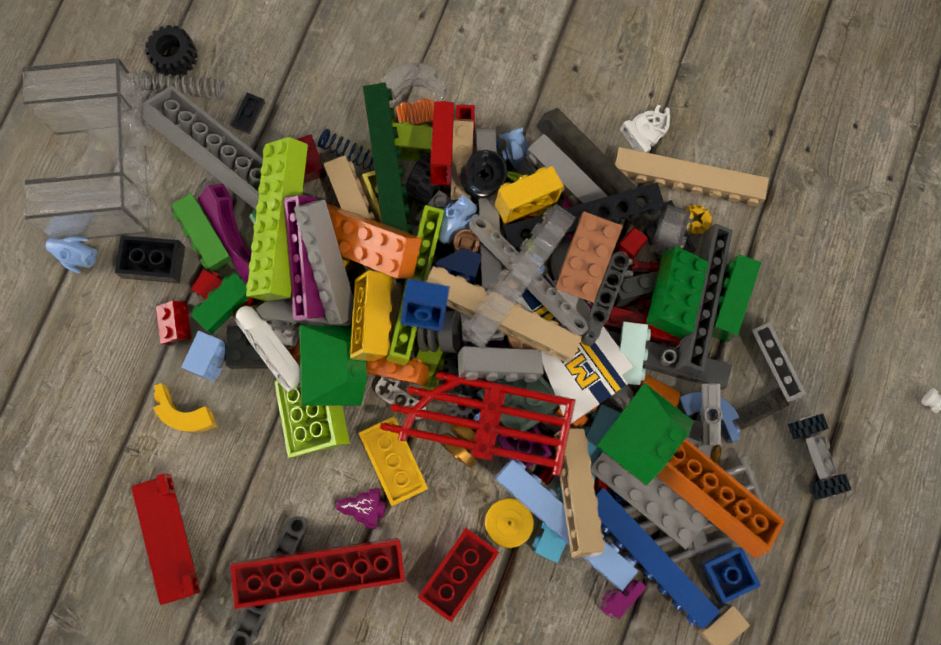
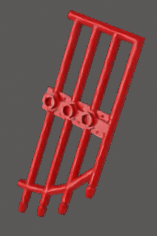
M437 372L436 378L447 380L448 382L432 390L418 389L413 386L407 388V393L423 397L414 407L400 406L399 404L391 405L392 411L408 415L403 426L390 425V423H381L380 429L383 431L399 434L397 439L399 441L405 442L407 436L470 449L472 450V457L492 461V456L498 455L553 467L552 474L560 476L576 399L480 379L467 380L466 377H459L456 374ZM460 384L485 389L483 401L444 392ZM506 393L566 406L564 418L504 406ZM432 399L478 408L481 409L479 421L423 410V408ZM501 414L562 426L560 437L554 438L499 426ZM416 417L477 429L473 442L413 429L411 426ZM497 434L556 446V457L551 459L496 447Z

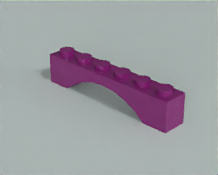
M223 183L208 185L198 197V200L244 283L247 285L252 251L248 248L238 230L233 212L232 198Z

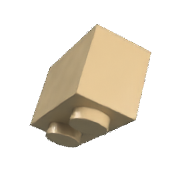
M723 604L718 608L720 613L703 629L698 630L709 645H729L750 626L733 605Z

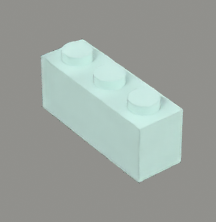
M622 321L619 342L620 353H623L633 366L622 376L628 384L640 385L641 380L644 381L646 370L642 367L643 360L647 361L648 349H645L646 341L650 340L651 329H648L647 324Z

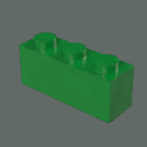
M235 273L226 276L222 284L217 289H213L203 303L195 306L191 316L207 332L213 335L250 298L246 296V284Z

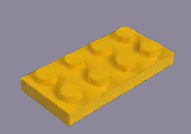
M395 416L358 433L391 506L428 490L407 441L397 440L399 434L380 429L381 423L399 425Z

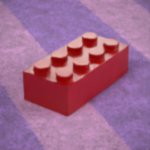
M465 528L417 598L449 622H452L500 552Z

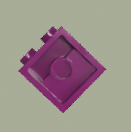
M633 579L622 593L615 589L612 592L608 590L602 597L603 602L599 609L611 619L613 617L620 619L645 590L646 586L641 581Z

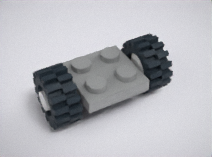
M824 414L809 416L788 424L793 439L804 436L808 437V439H805L819 479L823 478L809 484L815 500L832 497L852 490L846 473L830 476L837 472V462L833 456L831 457L828 450L830 449L828 439L823 434H814L829 429Z

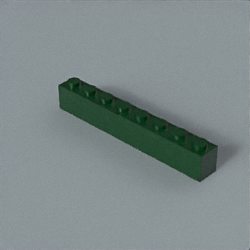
M386 82L363 86L382 224L413 234L411 222L407 223L406 216L410 215L409 205L404 203V196H407L406 185L401 182V177L404 176L403 165H399L398 158L401 157L400 145L396 146L395 139L399 138L397 126L393 127L392 121L396 119L394 107H390V101L393 100L391 88L388 89Z

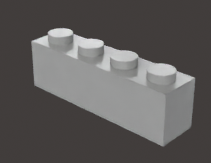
M768 322L753 329L752 332L787 402L806 395L807 393L772 323Z
M462 347L457 354L459 377H466L467 380L486 378L488 381L505 379L511 382L519 379L525 380V382H534L543 374L540 350Z

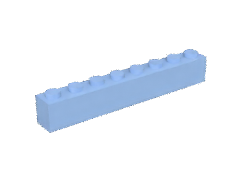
M509 460L494 479L570 546L564 501L561 503L556 498L557 494L551 488L545 489L540 484L542 482L541 479L535 474H528L525 471L526 466L519 460ZM604 541V553L595 557L583 558L617 589L623 591L637 574L638 570L634 568L635 563L627 556L623 558L618 554L620 550L611 542L607 544Z

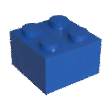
M407 279L400 324L442 331L450 286Z
M735 546L700 563L717 601L725 604L761 586L742 547Z

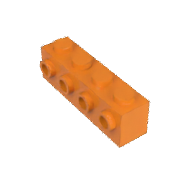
M387 356L373 362L366 361V372L368 375L426 387L430 367L422 364L423 360L411 358V361H408L406 366L386 361Z

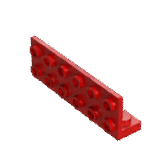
M167 473L156 475V479L131 487L160 605L201 593L172 475Z

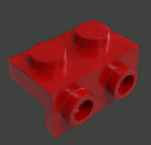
M172 300L156 306L160 344L167 345L179 340H191L186 302Z

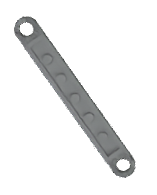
M474 216L471 219L468 227L472 230V233L479 237V240L562 324H565L568 330H571V333H574L573 335L582 336L588 330V323L572 305L485 218Z

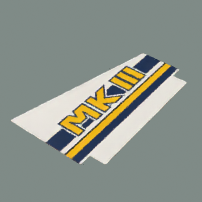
M545 274L543 276L544 279L554 288L556 280L552 281L549 275ZM527 288L515 294L518 304L522 306V309L528 312H536L541 318L547 321H555L560 327L568 329ZM557 290L587 321L591 309L583 299ZM594 314L593 319L596 322H600ZM604 327L599 338L591 347L584 345L580 341L575 356L569 363L541 351L542 364L554 394L576 399L571 423L628 385L622 375L633 368L626 356L620 353V348ZM559 404L564 416L566 406Z

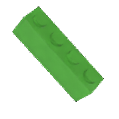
M192 193L171 204L175 210L172 212L177 222H182L184 227L181 229L187 238L191 237L193 241L191 246L196 253L200 252L202 256L200 261L205 269L209 268L216 272L233 262Z

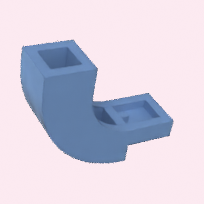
M694 392L679 397V410L687 416L700 413L702 408V392ZM720 397L723 414L721 429L727 443H732L740 440L739 428L732 421L739 418L731 404ZM710 409L707 414L714 417L715 410Z

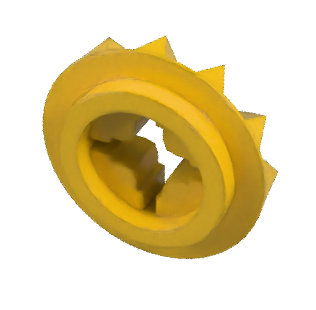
M693 204L687 206L682 212L681 220L686 230L690 233L701 234L711 225L712 216H710L709 210L704 208L703 205ZM694 215H702L700 218L701 223H699L698 221H693L691 223L692 219L694 218Z

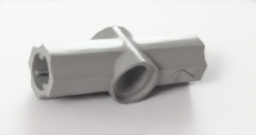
M701 383L702 408L700 409V416L702 418V444L710 446L721 445V419L723 414L720 405V383ZM710 409H714L715 416L708 419L707 412Z

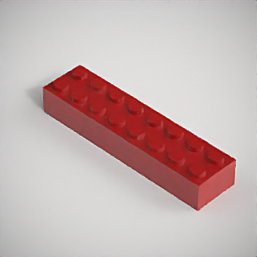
M398 538L231 562L230 564L234 609L405 582L401 542Z

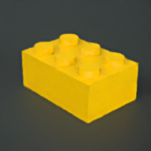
M553 166L548 168L542 167L535 174L530 176L524 175L512 184L510 182L503 184L498 190L495 207L506 225L556 203L564 185Z

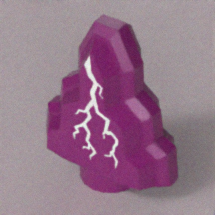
M375 488L369 489L368 492L359 493L355 498L346 497L336 501V509L345 515L353 516L357 522L364 523L366 528L376 529L378 519L384 518L386 501H380L381 489Z

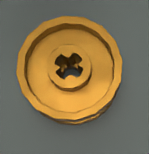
M453 424L450 426L451 431L457 438L474 442L476 433L470 428ZM444 433V434H443V435H445V436L453 437V436H452L451 434H449V433ZM441 443L449 454L468 468L472 469L478 462L477 457L471 456L472 452L470 449Z

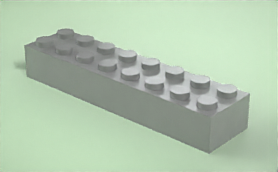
M172 85L143 103V119L256 210L259 196L258 188L261 180V167L263 164L261 156Z

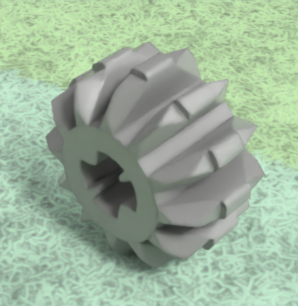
M456 392L457 396L466 397L470 399H473L475 396H471L470 394V396L468 397L466 395H461L460 392ZM447 402V406L454 407L447 410L448 414L455 412L453 416L470 419L469 415L472 417L477 415L473 411H480V409L473 407L465 408V411H461V407L458 408L459 404Z

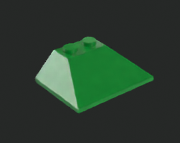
M299 326L301 406L362 405L367 384L366 361L350 359L352 327Z
M644 383L598 443L597 447L647 486L667 465L683 443L694 421L648 384Z

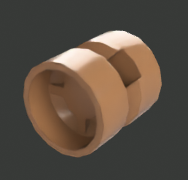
M470 229L459 231L454 237V253L461 249L479 253V237L472 233Z

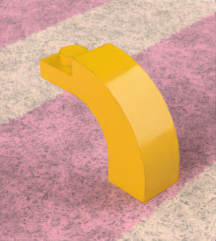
M162 383L154 386V398L160 405L153 407V409L166 425L187 433H200L217 427L210 408L204 406L193 412H180L175 407L167 386Z

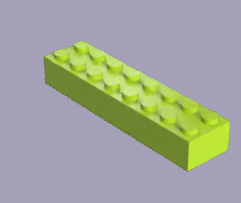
M291 137L267 143L263 149V164L258 188L259 196L256 206L254 237L251 245L249 278L246 285L247 297L263 301L291 297L284 198L302 196L308 144Z

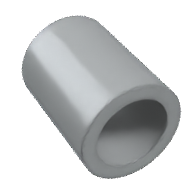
M670 349L663 352L659 357V361L663 366H670L677 359L675 351ZM665 355H669L671 361H667Z

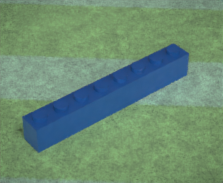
M600 487L595 492V496L598 500L597 511L601 519L603 531L607 535L611 532L615 536L613 541L621 550L625 547L630 552L628 557L635 565L640 563L645 568L642 572L650 580L654 578L659 583L656 587L665 596L669 594L673 598L671 603L679 611L683 609L688 614L685 618L694 627L698 625L703 629L720 611L603 487Z

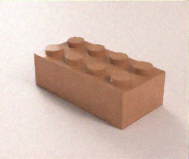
M583 212L554 288L594 303L622 225Z

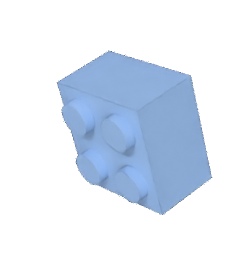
M198 331L181 368L196 376L214 382L221 373L220 367L223 360H226V343Z

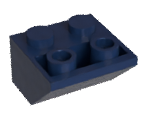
M461 249L438 260L436 268H444L448 271V274L455 277L460 276L466 279L467 283L474 285L482 254Z

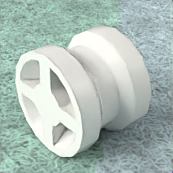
M932 388L923 397L921 404L929 406L931 411L938 413L941 411V395L938 394L936 389Z

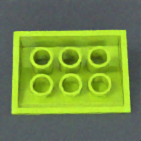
M278 380L274 381L288 458L350 444L343 406H301V385L287 392Z

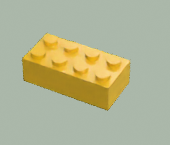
M368 270L355 279L350 359L373 362L387 356V353H389L390 341H388V333L391 330L389 315L393 306L390 297L394 287V283L391 281L392 276Z

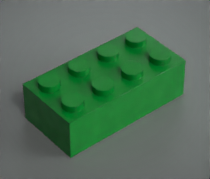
M677 246L662 253L647 324L678 338L694 332L708 261Z
M739 254L735 259H731L729 264H726L725 277L721 286L711 337L729 342L738 336L762 262Z

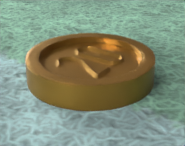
M714 445L711 460L718 465L721 459V446Z

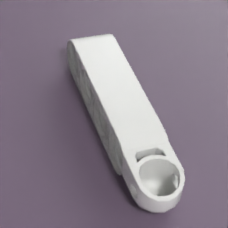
M243 306L238 309L236 313L237 325L287 392H290L300 386V366L267 322L261 319L252 307Z

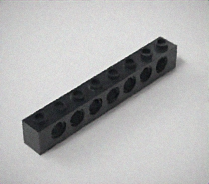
M658 182L505 225L504 232L507 241L518 252L526 250L527 246L534 245V248L545 245V241L553 240V242L565 239L564 236L570 234L573 237L579 222L578 217L583 212L599 217L598 210L604 209L607 211L608 217L603 219L620 224L622 219L629 218L630 221L640 218V214L648 212L649 215L659 213L660 209L664 206V201ZM636 199H644L646 202V206L639 207L636 203ZM624 204L627 211L625 213L619 212L617 205ZM567 220L570 223V227L562 229L559 222ZM547 225L550 227L551 232L547 235L542 234L540 227ZM529 231L532 234V238L524 240L521 237V233Z

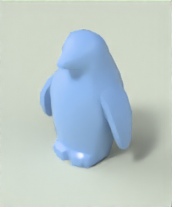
M523 127L498 135L500 139L506 142V149L502 150L505 161L509 160L515 169L527 157L525 154L529 148L528 142L522 134Z
M462 195L453 206L450 203L444 209L438 239L442 244L452 245L455 235L461 230L470 229L468 226L474 216H479L478 214L475 215L478 212V208L466 196Z
M69 236L64 239L49 238L45 245L46 250L58 259L65 268L76 273H81V270L76 266L90 268L95 264L96 256L98 255L97 249H93L80 242L88 241L84 236Z

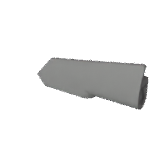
M289 298L266 301L256 308V312L263 320H271L272 326L279 330L299 332L300 325L351 327L352 319L343 324H328L326 316L324 318L293 320L292 299Z

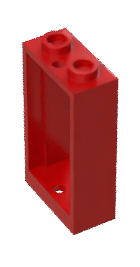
M434 101L430 162L431 184L451 185L454 102Z

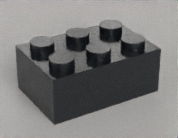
M121 235L115 274L122 279L180 284L185 246L179 240Z

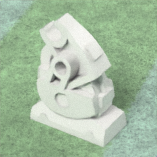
M657 105L654 111H646L637 115L633 121L627 120L623 122L620 131L634 150L649 153L651 146L657 144L659 138L664 137L670 125L669 108H666L664 114L659 112L661 106Z

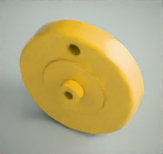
M505 498L495 502L489 508L485 517V528L488 536L494 543L505 548H514L525 543L531 536L534 527L532 512L514 498Z

